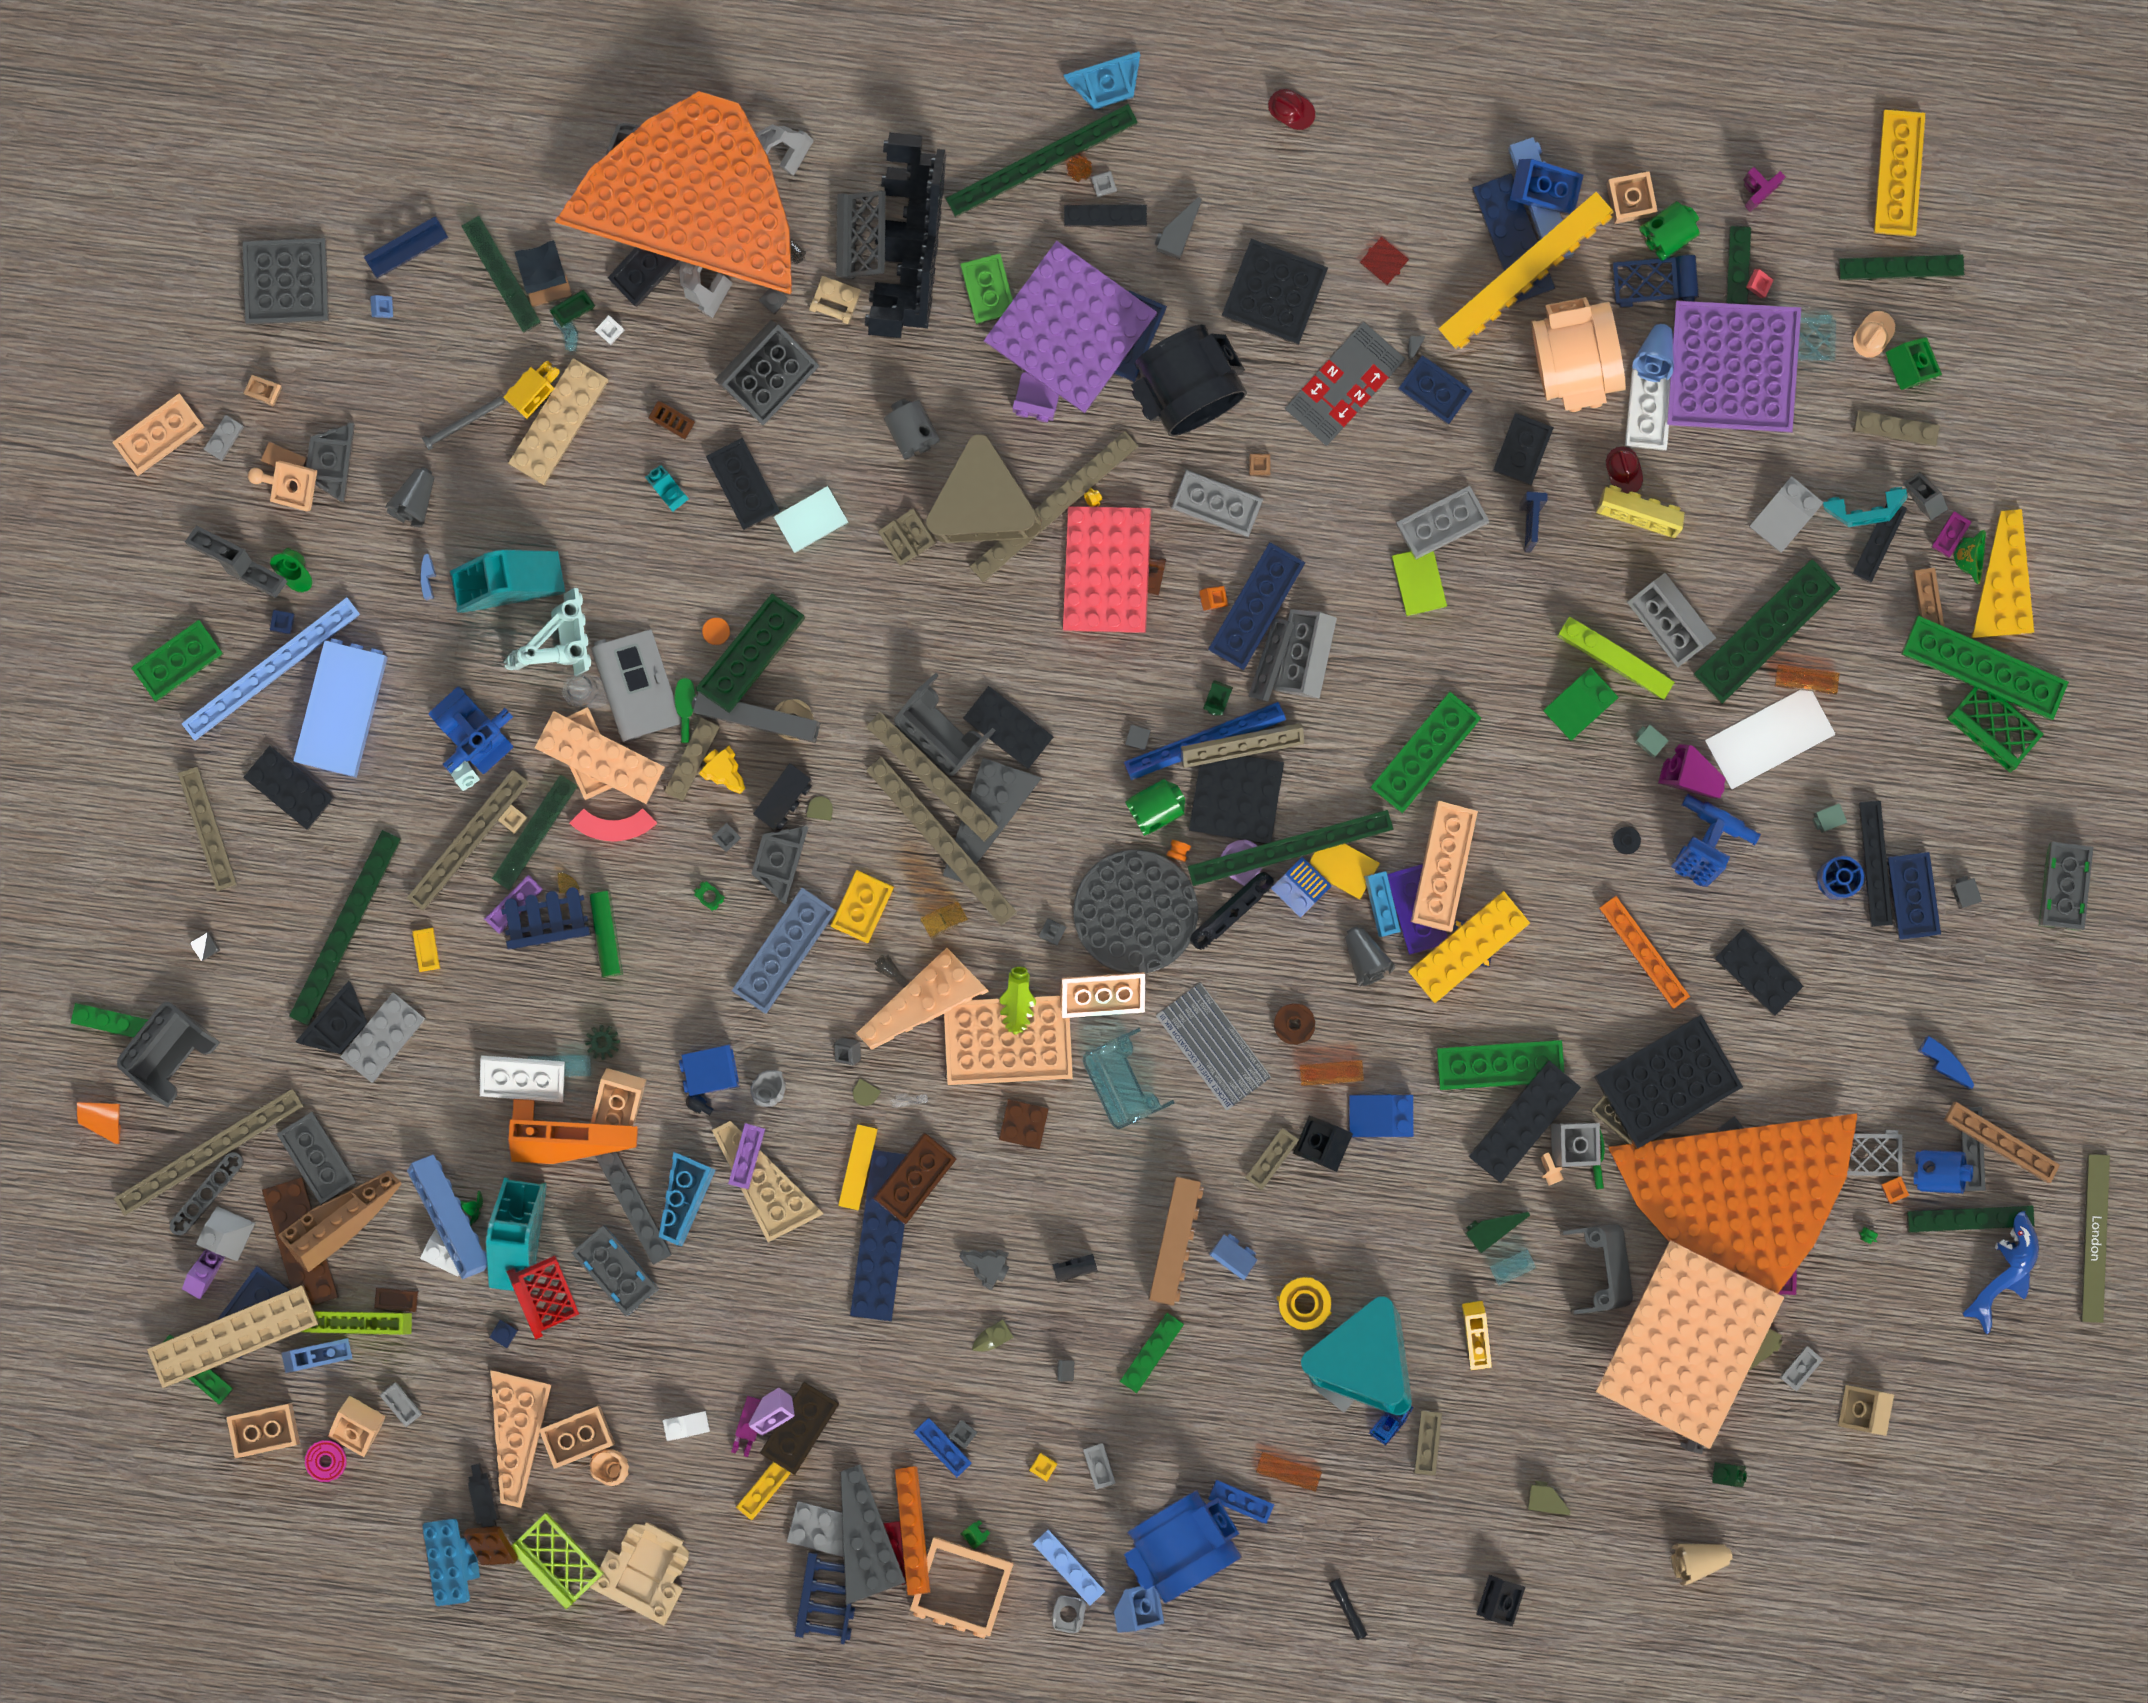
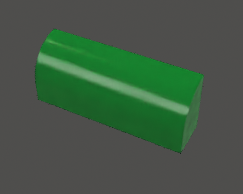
M602 891L590 894L589 898L601 976L605 978L623 975L611 892Z

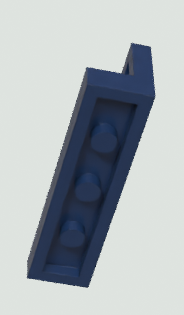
M435 216L364 256V259L378 279L447 240L448 236Z

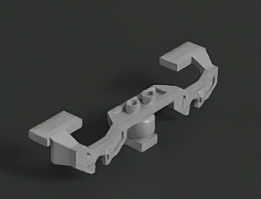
M773 124L756 134L766 154H768L771 147L780 142L789 147L779 166L793 176L814 141L804 131L799 130L797 132L786 126H775ZM680 261V285L684 288L685 298L698 304L700 311L713 318L733 282L718 273L710 288L707 289L701 285L700 272L703 267Z

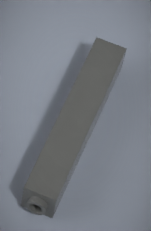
M699 692L692 701L693 712L697 715L816 743L821 725L816 720L738 702L732 711L728 713Z

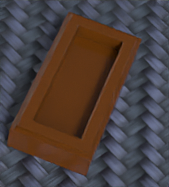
M376 1288L374 1309L417 1312L419 1291Z

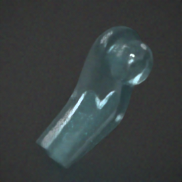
M553 318L554 325L564 334L565 350L576 352L578 341L576 327L572 322L561 327L556 319Z

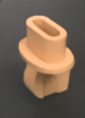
M1549 1152L1542 1155L1541 1161L1547 1172L1542 1175V1178H1546L1549 1186L1563 1180L1560 1172L1562 1167L1555 1168Z

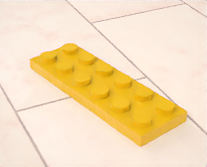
M1896 110L1883 111L1874 233L1916 236L1926 113Z
M1502 891L1410 968L1408 973L1432 1002L1436 1003L1528 926L1530 922L1508 895Z

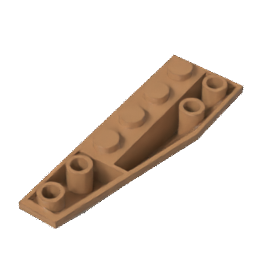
M387 1171L312 1209L278 1236L297 1262L309 1272L353 1238L381 1210L402 1183L390 1171Z

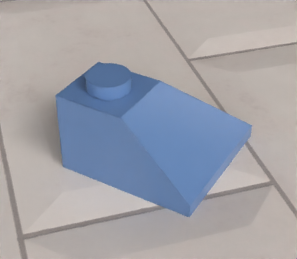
M1142 1586L1125 1589L1114 1611L1118 1633L1137 1631L1164 1624L1160 1596L1154 1586L1146 1591Z

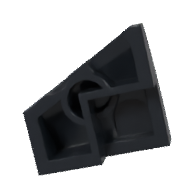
M1093 1254L1071 1259L1063 1263L1052 1264L1058 1283L1098 1271Z

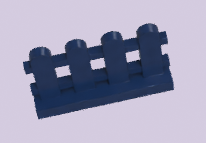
M572 887L566 892L567 898L559 899L558 894L554 891L548 892L546 894V902L541 903L538 902V898L535 895H528L525 899L526 905L518 906L515 899H507L505 901V909H501L502 915L506 914L509 927V930H505L506 936L510 935L511 939L506 941L507 949L511 950L590 936V927H585L584 923L588 921V916L583 917L581 901L585 900L584 895H580L578 889ZM568 903L571 919L563 920L560 905ZM547 907L550 923L542 924L540 908ZM527 911L528 927L521 926L519 912ZM572 924L571 930H564V925ZM551 928L552 933L544 934L543 929ZM531 932V937L524 938L523 933Z

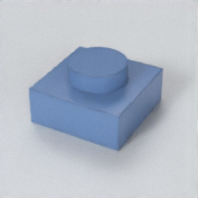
M370 296L372 317H393L392 296Z

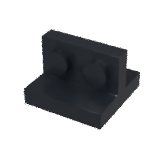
M1489 1575L1476 1615L1492 1622L1513 1627L1526 1587Z

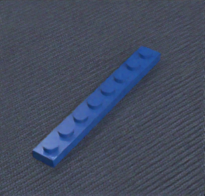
M1276 702L1125 761L1124 764L1130 779L1134 780L1181 762V746L1257 732L1285 721L1286 718L1279 702Z

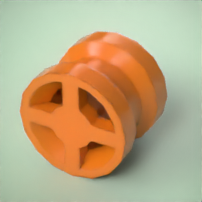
M1172 839V847L1166 855L1186 862V853L1190 850L1191 846Z

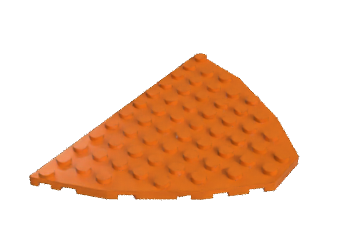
M698 91L656 116L649 118L589 169L573 196L555 219V223L787 294L792 293L790 227L768 155L740 103Z
M1857 1113L1650 1141L1638 1149H1635L1633 1144L1609 1147V1152L1637 1207L1668 1242L1672 1241L1778 1294L1814 1247L1846 1180Z

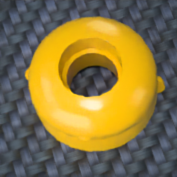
M1302 1277L1290 1281L1282 1289L1280 1295L1276 1296L1281 1316L1285 1322L1296 1329H1314L1320 1326L1328 1316L1332 1315V1312H1330L1331 1297L1328 1290L1323 1284L1312 1277ZM1303 1293L1310 1294L1315 1302L1313 1310L1307 1314L1298 1312L1294 1305L1296 1297Z

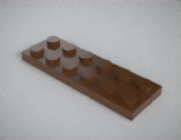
M303 1177L263 1189V1196L291 1289L304 1285L311 1305L338 1298L328 1259H325L308 1272L297 1262L278 1236L312 1210Z

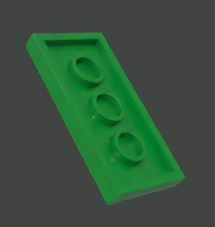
M198 620L135 664L131 669L153 700L157 702L224 653L202 622Z

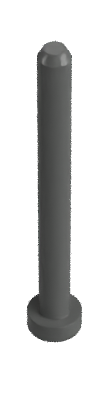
M500 396L431 437L427 438V436H424L422 440L428 450L433 449V444L503 405L505 399L503 396Z

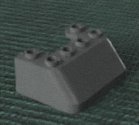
M165 1002L157 1008L117 1059V1067L149 1097L168 1108L177 1096V1088L169 1079L194 1048L200 1053L208 1055L216 1049L220 1041L170 1002Z

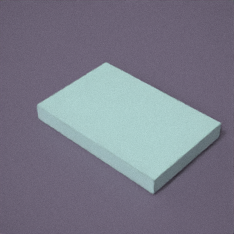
M828 486L774 516L794 553L848 523Z

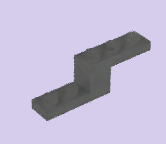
M197 525L185 540L187 546L219 561L227 574L275 598L287 583L285 577L253 562L244 549Z

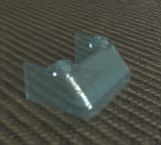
M1140 1028L1121 1035L1083 1055V1064L1111 1124L1116 1129H1122L1175 1104L1174 1100L1160 1105L1158 1098L1154 1094L1147 1093L1144 1095L1126 1057L1132 1054L1133 1044L1129 1037L1141 1032Z

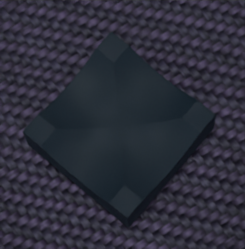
M554 240L537 248L515 251L527 294L567 283Z

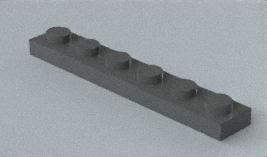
M612 1152L596 1155L595 1157L652 1264L654 1265L671 1256L672 1254L664 1239L659 1237L660 1231L619 1154Z

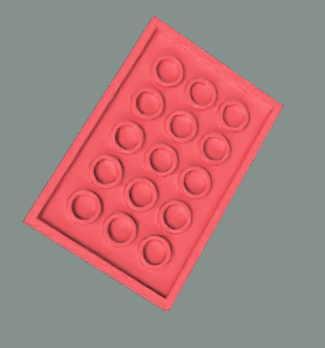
M1068 507L1064 631L1146 633L1151 528L1150 508Z

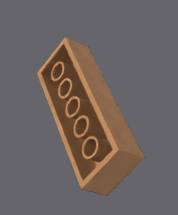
M1180 1177L1175 1178L1149 1296L1151 1301L1173 1306L1175 1302H1179L1181 1289H1178L1179 1281H1184L1186 1269L1182 1268L1184 1260L1188 1261L1190 1248H1187L1188 1240H1193L1195 1228L1191 1227L1193 1219L1197 1220L1199 1207H1196L1197 1199H1202L1204 1187L1200 1186L1201 1182Z

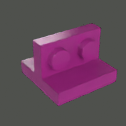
M1755 167L1746 174L1743 179L1745 182L1744 186L1750 193H1755L1745 205L1749 212L1781 185L1786 178L1781 171L1769 182Z

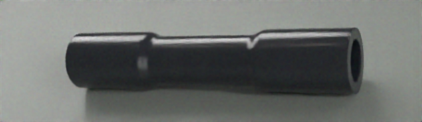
M1341 1579L1333 1580L1329 1585L1348 1619L1349 1626L1356 1640L1366 1637L1368 1634L1348 1598V1593Z

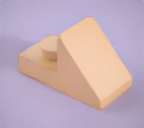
M251 375L243 394L274 407L282 387L277 383Z

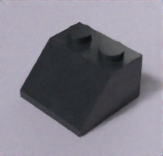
M1309 1115L1293 1154L1337 1172L1353 1133Z

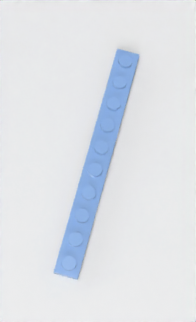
M345 598L184 721L182 725L193 740L196 741L361 614L351 601Z

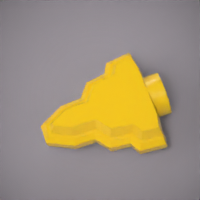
M727 746L720 752L714 749L703 759L706 765L698 774L706 781L711 779L717 785L724 784L729 790L739 794L745 790L743 778L737 772L738 764L734 759L736 754L730 746Z

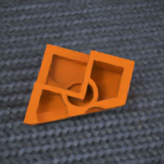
M77 1102V1119L80 1125L115 1144H120V1104Z

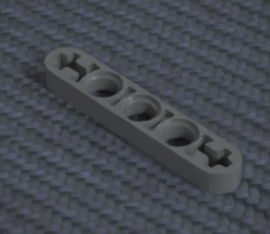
M235 1152L228 1153L171 1220L169 1227L173 1234L184 1235L192 1228L244 1165V1159L241 1154ZM230 1157H238V1166L233 1165L229 1169L230 1171H232V1174L230 1175V1173L227 1170L223 1169L222 1166L224 1165L225 1167H228L230 1165ZM218 1172H223L226 1175V1180L222 1184H218L215 1181V1175ZM204 1188H209L212 1191V1197L209 1200H205L201 1196ZM191 1204H196L199 1208V1212L195 1216H191L188 1213V1207ZM182 1213H184V1215L192 1221L189 1223V1221L186 1220L183 1224L184 1230L176 1231L177 1226L175 1223L176 1221L182 1222L184 1217H182L181 1215Z

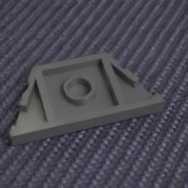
M348 423L340 428L328 430L323 434L311 436L306 468L317 470L315 485L345 503L354 423Z
M807 826L765 833L760 842L751 874L784 904H787L809 829Z

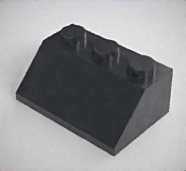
M789 763L753 813L754 816L775 831L778 828L782 829L788 821L786 816L790 811L794 813L800 805L799 798L802 794L806 796L811 790L812 785L810 783L812 780Z

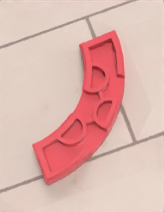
M642 808L635 815L622 820H604L593 816L583 809L569 824L591 838L617 842L636 838L651 830L658 823Z

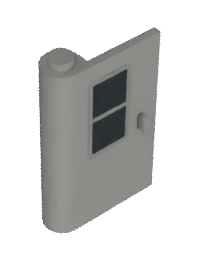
M651 629L606 642V639L594 642V647L591 648L622 743L681 724V717L677 714L675 699Z

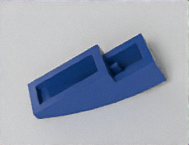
M1929 1036L1925 1037L1918 1052L1936 1061L1932 1069L1964 1087L1972 1089L1974 1083L1960 1061L1942 1044Z

